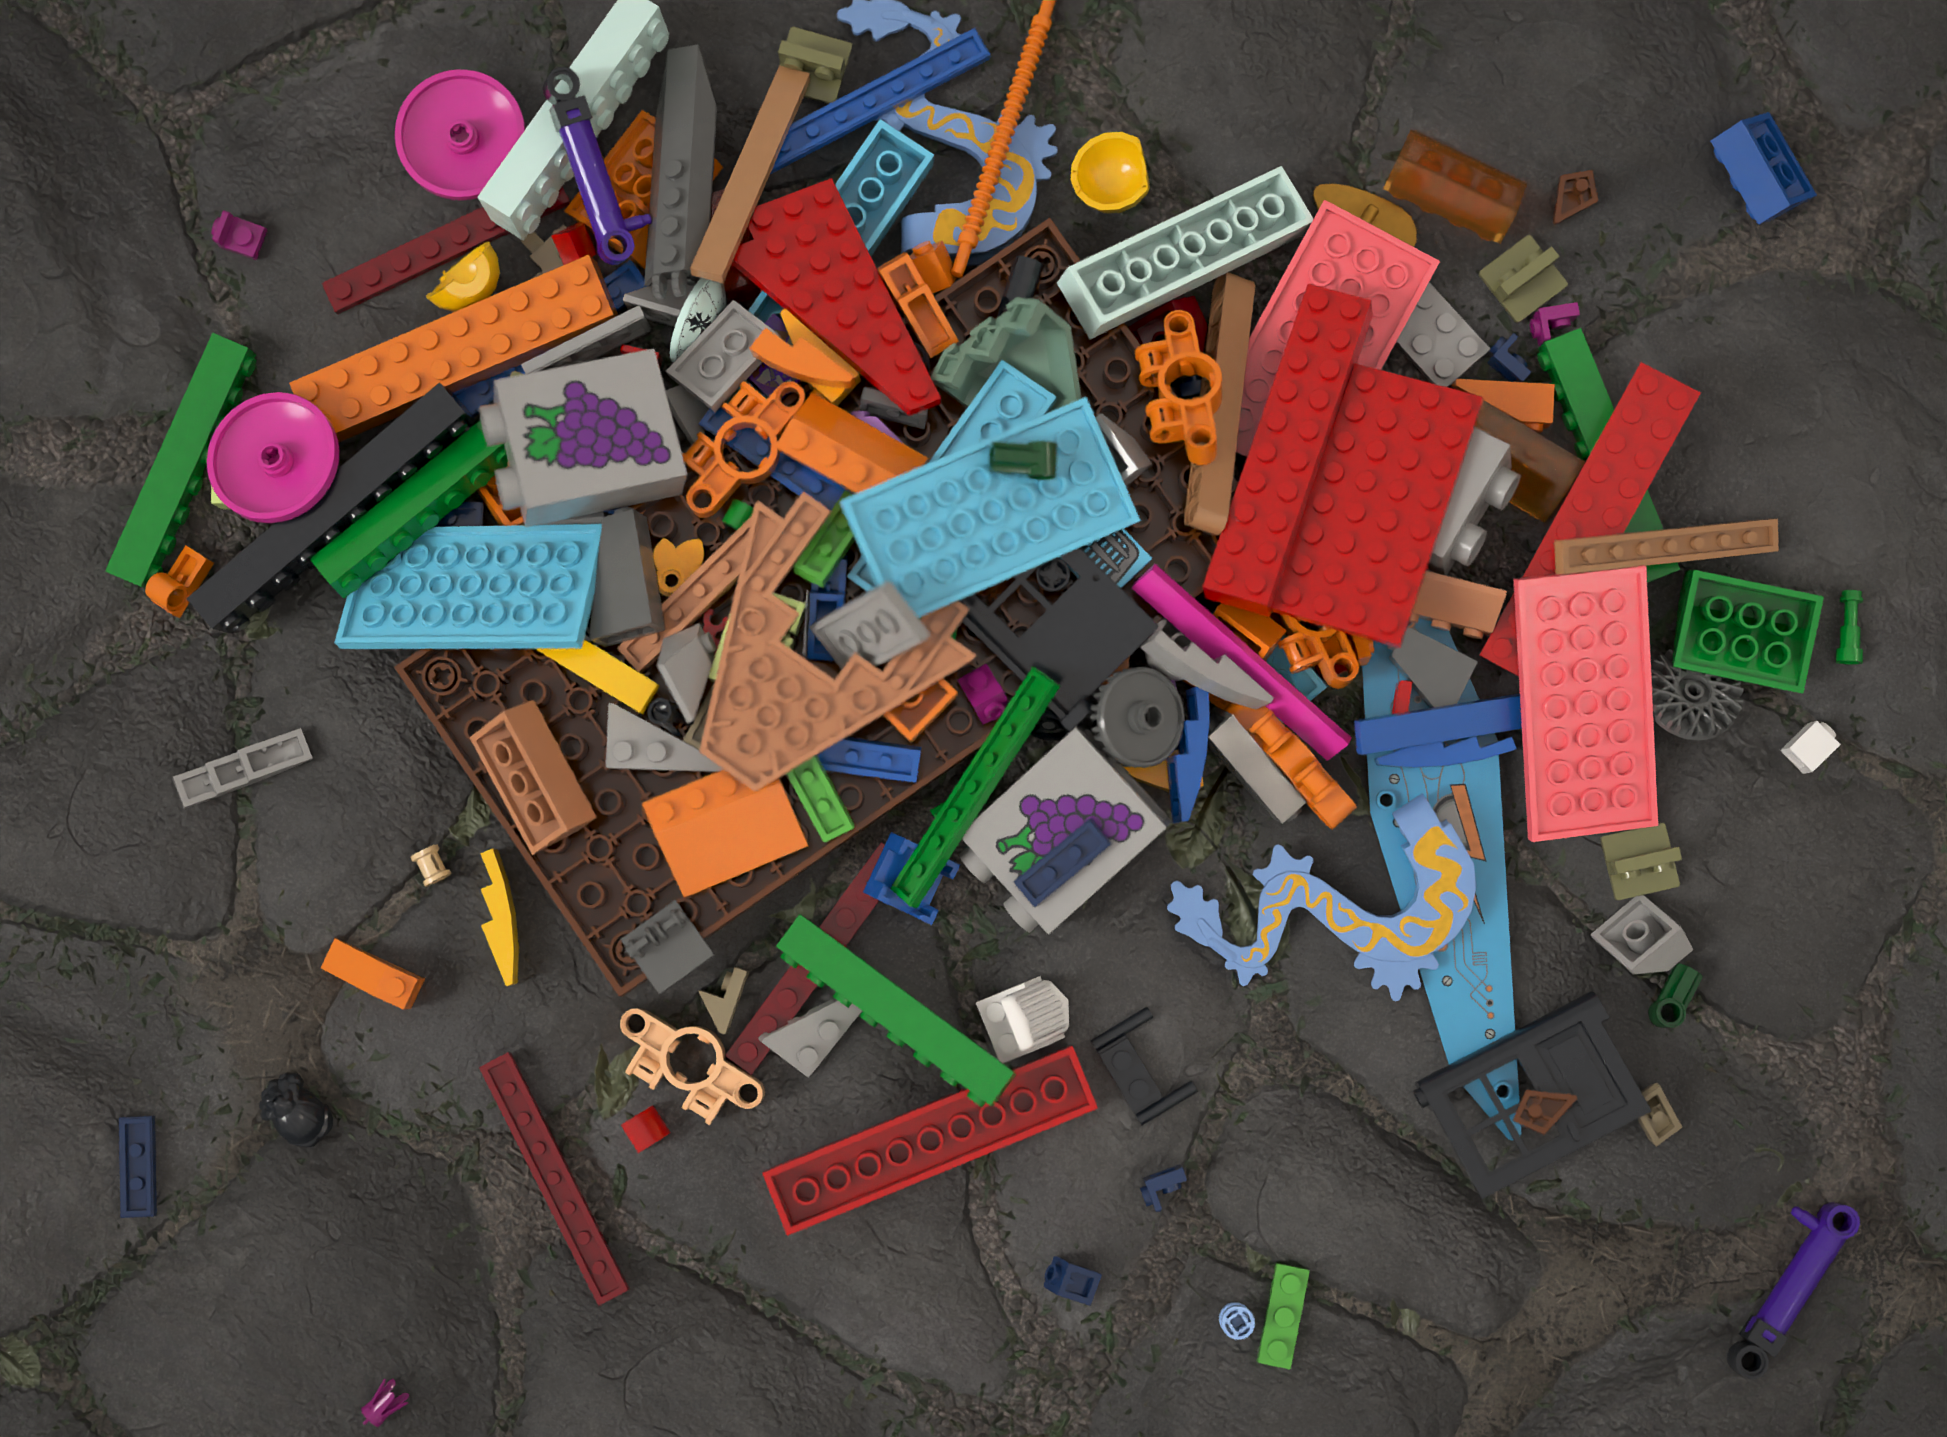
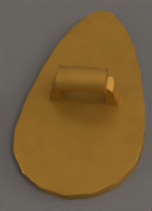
M1321 184L1314 189L1313 198L1318 210L1323 201L1326 200L1413 247L1415 246L1416 227L1412 217L1401 207L1384 198L1347 185Z

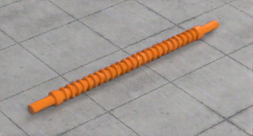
M1043 0L1038 14L1033 16L1032 28L1028 31L1030 36L1026 37L1025 41L1027 44L1023 46L1024 52L1020 54L1022 60L1017 63L1019 68L1015 70L1016 76L1012 78L1013 84L1009 87L1011 92L1006 96L1008 100L1004 102L1005 108L1001 111L1002 117L998 119L1000 124L996 126L998 133L993 134L995 141L990 143L992 149L988 150L987 154L989 157L985 159L986 165L982 167L984 174L979 176L981 182L976 184L978 190L974 191L973 195L975 198L971 200L972 207L968 208L970 215L965 217L967 223L963 224L962 228L964 231L960 232L957 241L960 246L951 270V274L954 277H963L971 251L977 247L979 241L977 235L981 234L982 230L980 227L984 226L985 222L983 219L987 217L985 210L990 209L988 202L993 200L991 194L995 193L996 189L994 186L999 182L997 177L1001 176L999 169L1004 167L1002 161H1005L1007 158L1005 153L1009 152L1008 145L1012 143L1011 137L1015 134L1013 129L1017 127L1016 121L1020 119L1019 113L1023 111L1021 104L1026 102L1024 96L1028 95L1027 88L1031 87L1029 80L1034 78L1032 72H1035L1037 69L1035 64L1039 63L1038 56L1042 54L1040 48L1044 47L1045 43L1043 40L1047 39V32H1049L1052 25L1050 16L1056 0Z

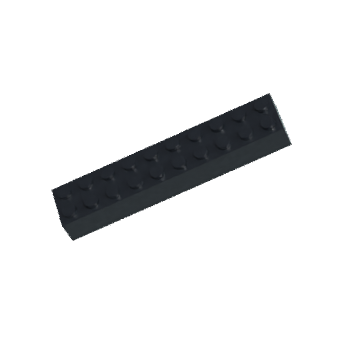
M439 382L337 469L331 486L318 503L295 518L274 523L186 599L211 629L230 634L241 632L250 624L251 620L249 618L258 610L263 612L276 601L274 597L283 589L287 591L293 588L301 579L299 575L306 569L316 568L310 558L478 421L458 397Z

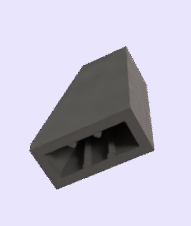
M1409 627L1407 628L1401 649L1387 646L1388 649L1392 650L1389 656L1390 661L1407 681L1412 682L1413 689L1429 708L1457 704L1478 661Z

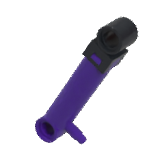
M558 67L552 70L544 81L543 94L547 101L553 104L549 112L556 132H560L598 244V255L605 263L618 265L633 253L634 239L629 232L651 224L652 219L650 214L623 219L590 122L592 115L586 97L583 95L575 98L580 88L579 78L572 69ZM561 79L567 82L570 89L569 93H558L553 87V81ZM609 239H618L623 244L622 254L616 255L609 250Z
M1830 1202L1821 1207L1816 1218L1798 1206L1793 1207L1791 1215L1811 1231L1756 1316L1751 1315L1741 1329L1739 1335L1748 1341L1736 1342L1729 1348L1727 1362L1733 1371L1748 1379H1757L1767 1372L1769 1366L1767 1354L1776 1358L1788 1339L1785 1334L1846 1240L1857 1233L1860 1226V1218L1853 1208L1837 1202ZM1842 1212L1844 1223L1840 1228L1835 1229L1833 1217L1836 1213ZM1753 1352V1364L1750 1367L1743 1368L1741 1362L1743 1355Z

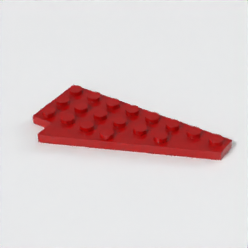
M832 178L756 206L746 229L751 241L739 245L732 265L781 307L788 310L909 416L939 405L941 397Z

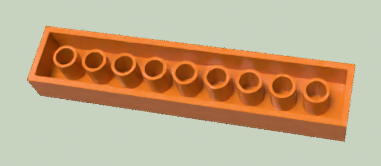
M586 255L294 380L289 384L294 395L314 404L328 418L336 432L338 442H341L401 416L439 382L453 393L465 387H470L503 371L519 366L618 316L598 263L590 255Z

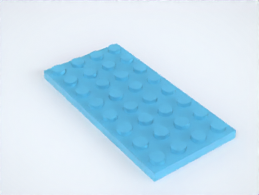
M1086 397L839 502L876 587L890 580L918 618L1140 521ZM993 441L1028 444L1031 441L1057 443L1056 479L1035 480L1026 478V475L990 472L989 452L991 443Z
M602 524L536 525L526 528L525 525L433 527L416 539L408 549L400 552L389 561L382 570L376 572L362 583L358 590L347 596L335 644L340 649L582 648L595 593Z

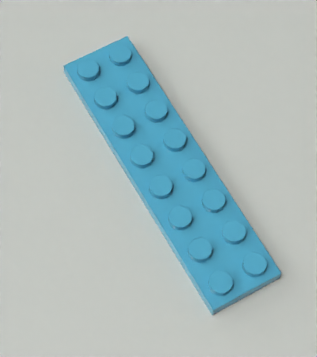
M1001 360L928 463L1048 413L1057 401V397L1004 360ZM862 555L847 577L868 592L875 588L876 585Z

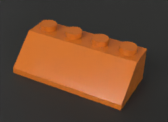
M811 393L791 418L776 445V448L781 453L854 494L926 465L929 460L928 457L814 393Z

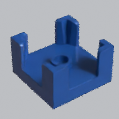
M890 833L863 893L932 925L938 913V909L929 906L942 877L954 879L960 865L948 860L918 908L910 907L890 888L918 844Z

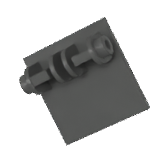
M676 900L620 939L625 945L628 955L632 959L634 958L659 994L714 956L712 950Z

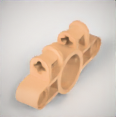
M642 1008L630 1009L622 1015L620 1020L622 1032L641 1045L625 1073L629 1076L634 1074L644 1080L652 1090L657 1087L663 1076H665L674 1086L691 1091L681 1108L684 1110L690 1109L705 1118L706 1124L710 1125L726 1099L745 1109L756 1107L764 1099L765 1088L763 1083L726 1060L723 1043L711 1030L700 1026H689L678 1030ZM633 1014H639L645 1020V1027L639 1033L632 1031L629 1027V1019ZM685 1034H698L697 1038L707 1044L712 1043L716 1051V1065L714 1063L711 1064L706 1073L709 1077L701 1082L686 1081L688 1078L679 1071L675 1074L671 1067L670 1053H673L680 1044V1041L677 1039ZM744 1084H752L757 1088L758 1096L755 1101L747 1102L742 1099L740 1090Z

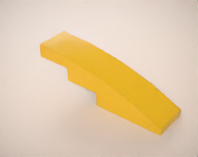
M585 639L582 648H535L643 714L660 687L657 683Z
M492 848L480 853L493 883L481 889L493 920L481 926L505 985L512 986L518 983L519 944L516 912L509 880L499 851Z

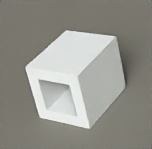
M1814 721L1807 723L1780 751L1805 774L1813 772L1841 744L1835 739L1836 733L1830 726L1824 722Z

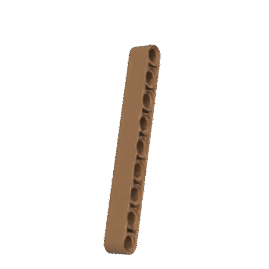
M1229 272L1217 277L1214 284L1205 354L1216 361L1222 373L1223 398L1219 409L1213 415L1217 437V456L1213 462L1207 465H1196L1191 462L1184 517L1186 525L1214 535H1219L1223 531L1229 514L1255 294V283L1253 281ZM1202 377L1200 398L1211 391L1210 382ZM1200 442L1196 445H1206L1208 443Z

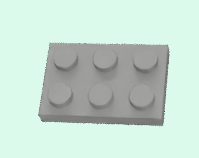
M1430 282L1395 343L1430 383L1447 388L1490 350L1486 343Z
M733 300L666 372L670 378L713 412H716L740 387V384L762 363V361L752 355L749 348L764 328H768L778 337L780 335Z

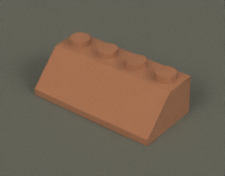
M1427 571L1410 622L1418 623L1419 619L1431 621V627L1450 631L1451 627L1463 629V635L1482 639L1483 635L1488 636L1493 633L1507 591Z
M534 700L503 711L469 737L532 855L575 833L597 818Z

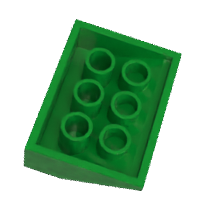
M1698 570L1685 571L1678 602L1672 667L1803 694L1824 596Z

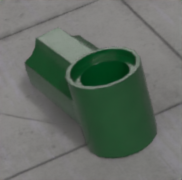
M993 441L989 452L990 472L1026 475V478L1035 480L1056 479L1058 444L1049 441H1031L1028 444Z
M1678 962L1673 967L1657 1000L1649 1007L1648 1015L1651 1023L1659 1028H1671L1681 1025L1686 1017V1009L1703 975L1693 968ZM1665 1004L1669 1005L1673 1010V1018L1669 1022H1666L1661 1016V1008Z

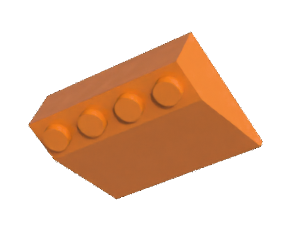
M641 110L604 158L623 219L649 214L656 118ZM715 157L713 180L723 168ZM579 191L564 212L575 221L584 222L586 229L594 234ZM648 225L629 232L634 239V250L628 259H631V261L644 269L646 268ZM618 239L608 240V245L620 254L623 253V244Z
M723 769L642 803L653 832L684 898L808 847L781 778L755 792Z

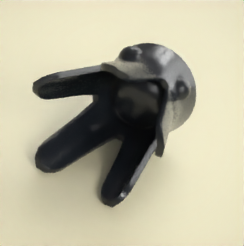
M658 698L648 708V717L652 723L662 725L678 737L680 732L673 726L672 722L692 725L694 723V720L687 723L684 715L676 711L679 708L677 702H669L666 699Z

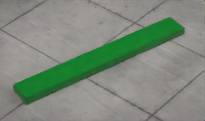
M1036 667L1031 668L919 842L917 848L892 884L890 889L910 907L918 908L1061 685Z

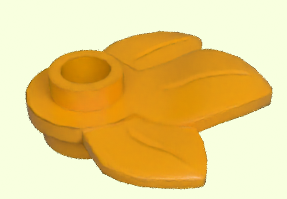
M663 538L656 545L653 558L658 570L656 573L658 588L662 595L670 597L702 565L704 548L700 539L688 540L675 548L669 540ZM675 575L678 578L677 585L674 587L667 586L665 583L666 577Z

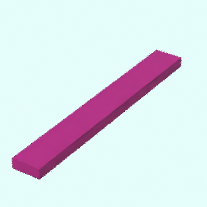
M1156 564L1134 582L1132 589L1212 660L1226 655L1267 691L1274 699L1265 707L1272 710L1274 715L1325 760L1331 759L1350 743L1351 737Z

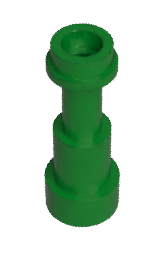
M1858 590L1841 591V597L1839 598V602L1844 603V626L1840 627V648L1836 649V663L1845 665L1863 664V649H1860L1861 627L1857 626L1858 603L1863 602L1862 592Z

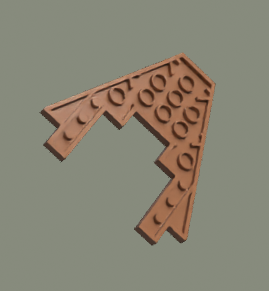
M805 492L800 495L784 519L759 501L754 506L699 751L755 792L965 666L976 657L974 653L951 638L970 610L959 601L923 615L920 621L931 635L924 642L893 657L883 672L854 653L834 680L784 645L781 640L800 614L773 594L831 515L829 509Z

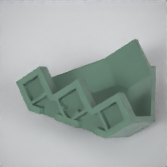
M1017 297L1006 305L1008 311L997 319H993L990 316L970 331L971 337L958 346L953 343L946 348L931 375L932 381L960 404L968 407L1001 360H1004L1057 397V401L1049 412L1081 399L1071 326L1043 302L1036 299Z

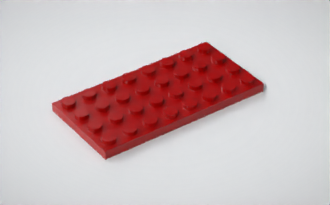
M1354 364L1271 607L1272 612L1401 649L1484 402L1482 396Z

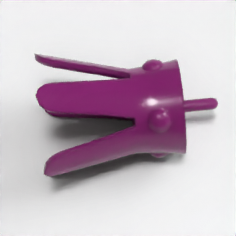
M384 1378L372 1400L361 1408L366 1418L363 1422L364 1425L370 1422L380 1427L389 1415L408 1404V1402H404L409 1397L408 1393H403L395 1398V1394L391 1392L396 1383L394 1379H391L385 1385L386 1379Z

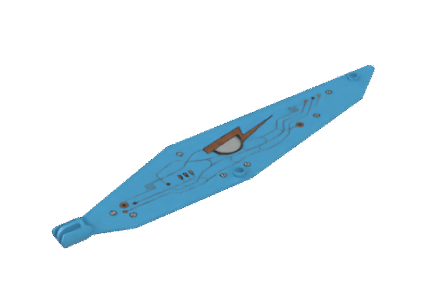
M1419 619L1418 623L1409 622V628L1458 651L1449 631L1431 627V621ZM1373 641L1374 653L1371 654L1372 656L1368 664L1362 666L1365 719L1391 715L1396 683L1400 680L1407 681L1389 659L1392 650L1387 648L1388 645ZM1470 679L1457 704L1479 700ZM1412 687L1408 712L1428 709L1427 704ZM1495 733L1476 736L1480 748L1498 742ZM1471 737L1443 741V745L1447 747ZM1401 749L1367 754L1370 814L1400 910H1403L1413 899L1416 879L1414 869L1401 847L1407 840L1401 834L1392 813L1421 793H1423L1431 808L1435 811L1438 820L1442 822L1447 819L1452 824L1474 863L1476 890L1472 911L1466 923L1454 939L1443 948L1433 952L1439 964L1436 970L1419 969L1448 1064H1451L1515 1031L1499 755L1479 761L1443 767L1403 768L1376 766L1374 760ZM1383 794H1388L1391 797V804L1387 807L1380 803V797ZM1517 1059L1486 1074L1495 1092L1500 1085L1507 1087V1094L1503 1097L1498 1096L1505 1110L1520 1103ZM1480 1079L1463 1086L1489 1118L1498 1114ZM1514 1113L1509 1117L1513 1125L1515 1126L1518 1134L1521 1136V1125L1513 1122V1118L1516 1114ZM1503 1120L1495 1123L1506 1138L1513 1140Z

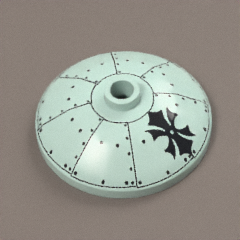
M701 278L690 292L679 314L671 339L670 359L673 363L727 307L724 283Z

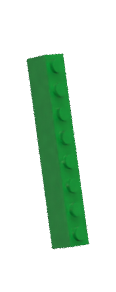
M1579 328L1545 341L1538 348L1540 353L1537 354V358L1544 372L1548 371L1552 381L1550 384H1554L1555 401H1560L1564 413H1562L1563 423L1568 431L1573 432L1577 442L1574 444L1576 455L1581 462H1586L1614 412V407L1582 329ZM1648 490L1624 533L1663 529ZM1678 563L1647 565V583L1679 571Z
M212 333L105 572L143 588H146L148 580L154 574L163 572L162 563L166 555H170L176 545L175 534L179 526L184 525L190 513L189 503L193 495L196 496L201 490L203 478L201 477L207 466V453L212 436L233 406L236 407L241 401L243 395L242 385L246 377H250L256 367V354L248 347Z
M480 420L310 558L311 562L344 599L350 593L358 590L362 583L373 574L382 570L400 552L408 549L427 530L435 527L449 512L462 505L464 500L477 489L485 486L495 476V470L507 467L508 457L504 443L488 447Z
M799 914L776 945L778 949L783 951L780 956L781 959L795 969L799 964L809 971L806 976L809 980L821 988L825 984L836 991L833 997L849 1008L853 1003L862 1010L859 1016L873 1027H876L879 1023L888 1029L889 1032L886 1034V1037L900 1047H903L905 1043L916 1050L912 1055L914 1058L927 1067L932 1063L943 1070L939 1075L941 1078L954 1087L958 1083L962 1084L970 1090L966 1096L982 1108L985 1103L994 1106L1016 1076V1072L806 917Z

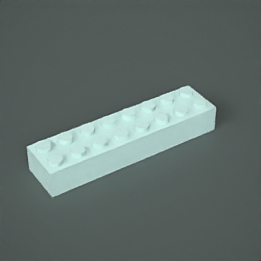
M617 0L570 66V69L577 74L580 81L579 92L575 98L585 95L592 115L590 122L596 137L602 129H606L611 124L617 107L620 103L623 104L628 100L634 83L639 77L642 78L647 73L653 56L656 52H661L668 42L669 32L660 8L649 0ZM560 80L555 87V90L560 94H567L570 91L569 85L564 80ZM547 100L478 195V199L491 221L521 240H524L528 233L531 234L537 229L540 223V216L547 207H551L556 202L559 189L564 182L571 180L574 176L560 132H556L549 112L553 104Z
M1280 166L1069 266L1057 284L1089 339H1092L1301 237L1310 227L1313 217L1283 167Z

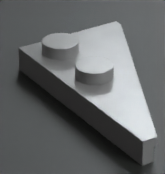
M609 703L606 751L607 769L718 772L723 770V768L704 756L695 747L625 709Z
M831 999L809 1010L804 1016L795 1017L787 1021V1025L769 1034L767 1032L761 1034L758 1039L809 1078L862 1010L853 1003L848 1008L838 1000L834 1001Z

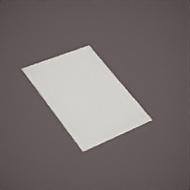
M808 590L803 652L805 658L807 652L810 594Z

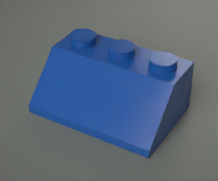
M1770 112L1741 120L1711 140L1716 158L1725 165L1730 174L1732 186L1741 193L1746 202V210L1749 216L1756 220L1758 225L1771 221L1817 196Z

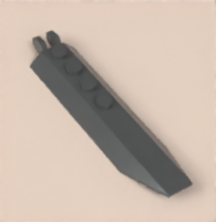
M698 44L668 50L656 112L649 209L652 222L648 224L644 285L649 286L653 283L652 290L657 300L665 299L668 279H672L671 286L674 296H685L687 276H689V273L691 274V265L711 222L717 105Z

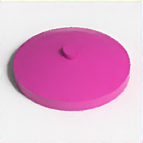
M449 70L425 79L406 97L396 119L395 144L404 168L422 188L446 199L471 200L478 198V195L525 131L526 124L515 98L500 82L477 71Z
M281 392L255 396L232 409L216 428L207 453L208 477L218 498L241 517L262 523L283 522L311 509L328 491L334 480L339 463L338 439L328 418L308 400L297 395Z

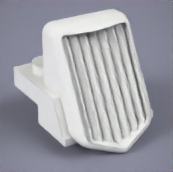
M1041 976L976 1002L997 1057L1002 1063L1065 1038L1064 1032L1069 1027L1068 999L1051 981L1042 980Z

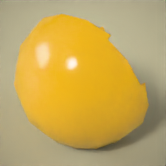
M1108 132L1090 139L1078 150L1071 165V182L1077 196L1088 207L1103 213H1121L1135 207L1148 194L1150 188L1148 171L1142 145L1137 137L1124 132Z
M490 242L483 243L472 250L447 272L443 271L444 275L439 279L441 282L432 292L426 295V298L441 309L456 312L490 297L497 287L500 275L498 256Z

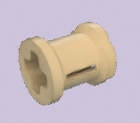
M438 844L427 847L410 857L412 862H417L425 878L423 881L425 887L433 885L452 874L450 869L445 868L438 854L440 849Z

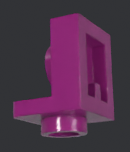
M223 210L221 217L215 219L211 234L213 236L212 240L220 248L257 260L268 230L265 227L234 217L230 212Z
M1578 302L1539 308L1533 314V319H1530V331L1532 337L1537 338L1538 346L1551 339L1550 325L1552 330L1571 326V322L1580 315Z

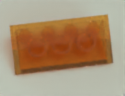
M1411 129L1383 189L1397 199L1407 200L1418 205L1420 209L1427 213H1435L1448 219L1454 226L1465 227L1476 232L1484 240L1495 241L1501 244L1518 212L1527 183Z
M1484 401L1475 428L1510 445L1511 470L1521 476L1517 489L1509 502L1545 523L1571 487L1585 461Z

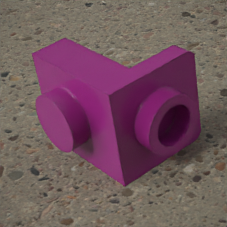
M987 664L980 666L957 680L982 724L1000 718L1009 702Z

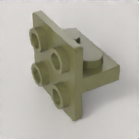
M791 27L787 41L782 40L779 47V66L810 73V83L804 97L830 104L838 98L852 51V44L797 27Z
M1531 235L1524 237L1480 270L1478 274L1515 323L1521 322L1568 286V282L1554 266V263L1560 256L1552 246L1543 252Z
M1658 823V826L1632 829L1605 835L1600 838L1615 900H1623L1679 887L1680 882L1674 861L1682 860L1679 847L1671 848L1664 823Z

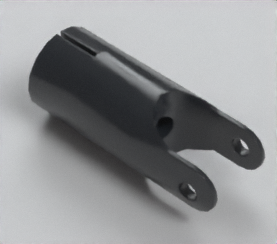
M1016 256L1000 303L997 318L1008 311L1006 305L1015 298L1033 299L1044 267L1042 263L1029 257Z

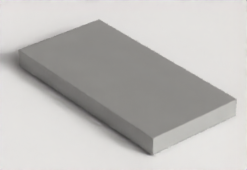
M638 305L521 364L525 374L574 365L576 360L579 359L589 362L620 347L621 344H626L650 332L651 327L641 307Z
M890 580L816 620L810 626L812 632L841 669L845 667L854 653L876 667L924 642L931 635Z

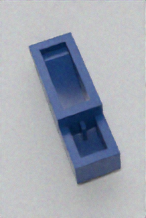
M848 555L843 557L823 588L812 582L807 659L835 661L812 632L810 626L816 620L845 605Z

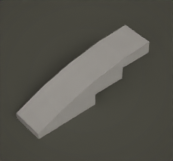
M1161 630L1149 636L1140 646L1142 650L1171 672L1192 685L1226 701L1256 710L1271 703L1274 699L1226 655L1212 660L1193 642L1181 648Z
M299 728L239 749L236 753L207 762L205 766L173 776V781L183 808L186 809L284 772L313 758L302 729Z

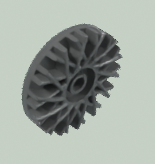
M1671 649L1664 656L1660 654L1651 665L1653 719L1655 722L1673 735L1689 740L1712 739L1726 732L1742 709L1741 705L1744 700H1740V696L1744 689L1740 687L1741 681L1735 683L1733 679L1672 667L1673 651Z
M1146 667L1122 669V672L1113 673V677H1107L1106 680L1109 683L1100 686L1099 690L1101 693L1094 695V697L1100 698L1098 705L1091 707L1096 713L1092 714L1090 719H1097L1098 727L1092 728V731L1099 732L1094 739L1103 742L1105 746L1101 748V751H1106V757L1117 759L1116 764L1133 768L1155 766L1166 760L1174 752L1181 739L1184 728V709L1181 697L1173 683L1157 670Z

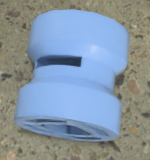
M1231 1302L1226 1304L1220 1311L1219 1323L1228 1337L1242 1340L1253 1332L1255 1319L1244 1304Z

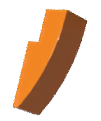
M903 252L877 268L893 300L930 358L941 353L953 343L959 342L931 290L924 283L908 253Z
M765 327L749 348L754 357L790 377L834 388L853 389L856 385L853 375L801 336L792 347Z

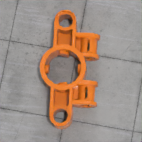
M1175 310L1170 312L1164 319L1165 340L1143 344L1134 353L1136 360L1140 362V383L1146 387L1158 386L1159 399L1148 403L1145 408L1146 415L1150 418L1152 425L1150 438L1155 443L1184 440L1189 460L1196 465H1207L1213 462L1217 456V437L1213 415L1219 409L1223 398L1222 373L1214 359L1200 352L1192 316L1186 311ZM1199 375L1210 382L1211 391L1201 398L1196 397L1192 400H1183L1171 394L1170 384L1182 376ZM1200 442L1208 443L1206 445H1196Z
M743 381L740 384L741 389L729 403L724 402L721 406L733 418L719 429L715 441L710 440L702 432H698L696 435L697 440L685 454L682 453L684 464L700 477L687 493L688 505L695 515L702 518L713 516L741 484L761 482L774 472L780 458V451L776 448V445L791 418L806 401L804 391L799 384L789 381L784 382L766 399L752 386ZM789 392H795L800 396L799 402L792 407L782 404L783 396ZM743 428H754L765 441L768 438L770 439L769 458L764 457L758 466V470L748 473L738 472V467L729 461L726 464L723 457L724 444L726 441H731L737 435L735 431ZM701 493L712 495V502L707 508L702 509L695 506V499Z
M1280 614L1282 626L1287 630L1286 633L1289 636L1277 644L1279 649H1283L1291 665L1289 668L1290 673L1295 674L1318 665L1324 680L1329 686L1336 689L1348 686L1358 674L1359 665L1346 634L1327 627H1322L1317 631L1308 630L1299 624L1300 619ZM1334 665H1343L1348 671V677L1338 676L1334 671Z
M1233 702L1224 709L1235 716L1306 800V804L1331 830L1357 808L1353 800L1338 785L1337 781L1326 772L1308 747L1274 715L1272 710L1265 706L1255 710Z

